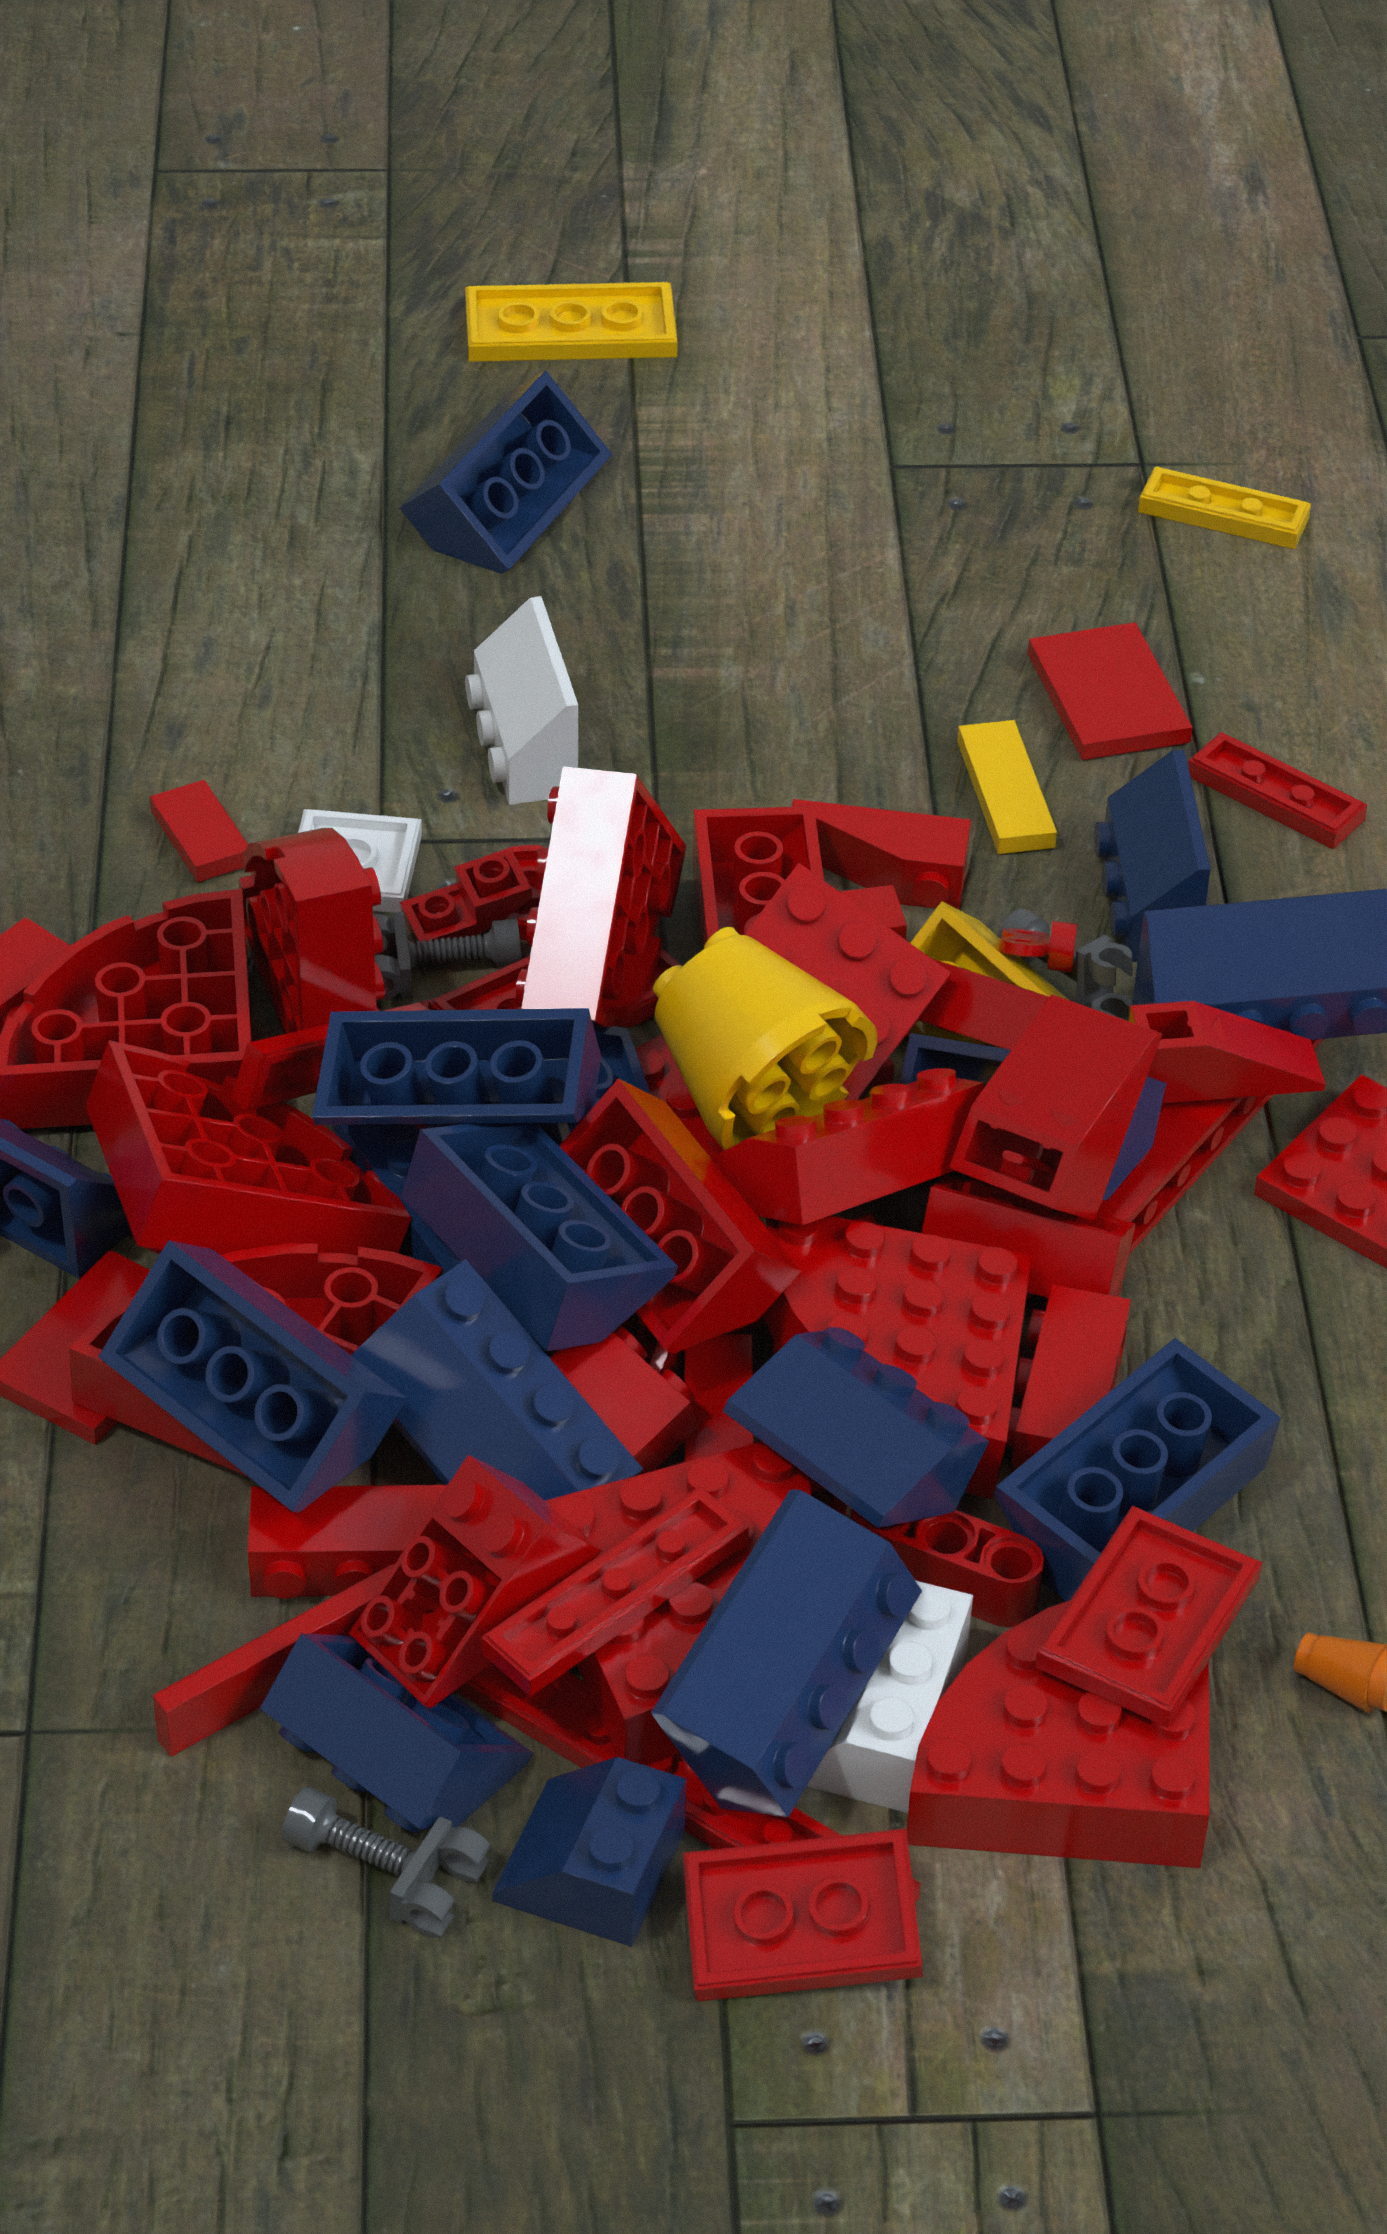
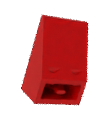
M1051 994L971 1105L949 1168L1055 1210L1095 1221L1163 1033Z
M468 1455L349 1631V1634L424 1706L432 1708L492 1663L482 1654L481 1637L595 1559L601 1552V1549L523 1482Z

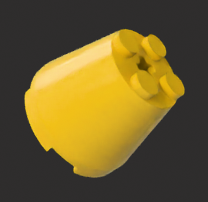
M726 927L714 933L706 942L704 950L695 955L684 966L676 965L667 969L659 976L653 986V992L659 998L655 1009L656 1023L707 1130L724 1151L747 1138L775 1129V1121L789 1116L812 1117L824 1113V1104L844 1100L849 1092L842 1084L850 1075L859 1059L866 1061L873 1058L876 1049V1027L854 1002L752 937L739 935L733 927Z

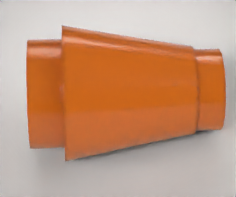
M1310 1632L1304 1635L1295 1655L1294 1671L1296 1673L1307 1676L1309 1680L1331 1691L1366 1713L1372 1712L1375 1708L1387 1712V1644L1326 1635L1319 1636Z

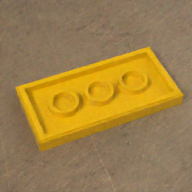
M671 283L465 287L469 362L677 357V334Z

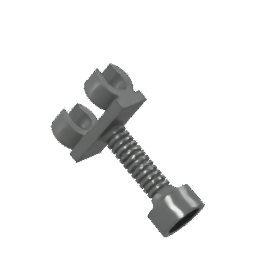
M1022 908L1015 910L1004 920L998 933V937L1002 938L1003 929L1017 928L1047 933L1049 936L1050 928L1043 918L1028 909ZM1104 934L1077 949L1076 953L1074 952L1072 973L1059 972L1077 982L1078 1004L1128 1021L1132 1000L1125 995L1114 993L1113 986H1116V967L1132 977V952L1122 944L1112 943V939ZM1045 954V956L1041 957H1020L1026 962L1033 961L1035 958H1038L1039 960L1043 961L1048 965L1049 954Z
M404 912L392 913L393 918L382 914H373L379 923L383 940V952L374 954L375 962L380 968L382 977H386L383 978L385 998L377 1001L391 999L398 993H401L402 998L413 997L411 968L416 966L417 963L422 965L424 962L426 965L429 964V961L431 964H434L435 961L441 963V960L443 963H446L447 960L449 962H453L454 959L455 961H459V959L465 961L466 958L471 960L472 957L475 960L478 956L480 959H483L485 956L487 959L494 961L498 970L522 960L517 918L492 921L491 929L483 937L481 934L477 935V938L475 935H471V938L469 936H465V938L459 936V939L453 937L452 940L449 937L446 940L441 938L440 941L435 939L434 942L432 939H429L428 943L426 940H423L422 943L419 940L415 944L414 941L407 939ZM393 951H396L397 959L389 957L388 955H390Z
M310 1786L304 1787L295 1797L284 1820L282 1828L283 1841L311 1853L316 1851L322 1843H329L333 1847L336 1846L337 1849H342L346 1853L349 1852L350 1855H355L357 1858H362V1860L368 1861L370 1864H375V1866L381 1867L383 1870H388V1872L400 1876L390 1891V1919L400 1924L406 1921L411 1928L422 1935L432 1938L441 1937L455 1916L449 1913L455 1900L443 1888L429 1883L441 1865L449 1874L457 1879L466 1882L477 1881L490 1862L489 1859L484 1857L491 1846L490 1843L474 1830L464 1827L454 1828L452 1827V1821L439 1816L418 1850L412 1851L410 1848H405V1846L399 1845L397 1842H392L390 1839H385V1837L379 1836L377 1833H372V1831L366 1830V1828L359 1827L357 1824L340 1818L336 1814V1798Z

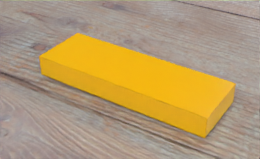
M1154 467L1140 495L1138 506L1139 513L1291 549H1296L1309 520L1311 503L1160 467Z
M1015 720L958 726L957 743L997 853L1007 854L1055 848L1057 831Z

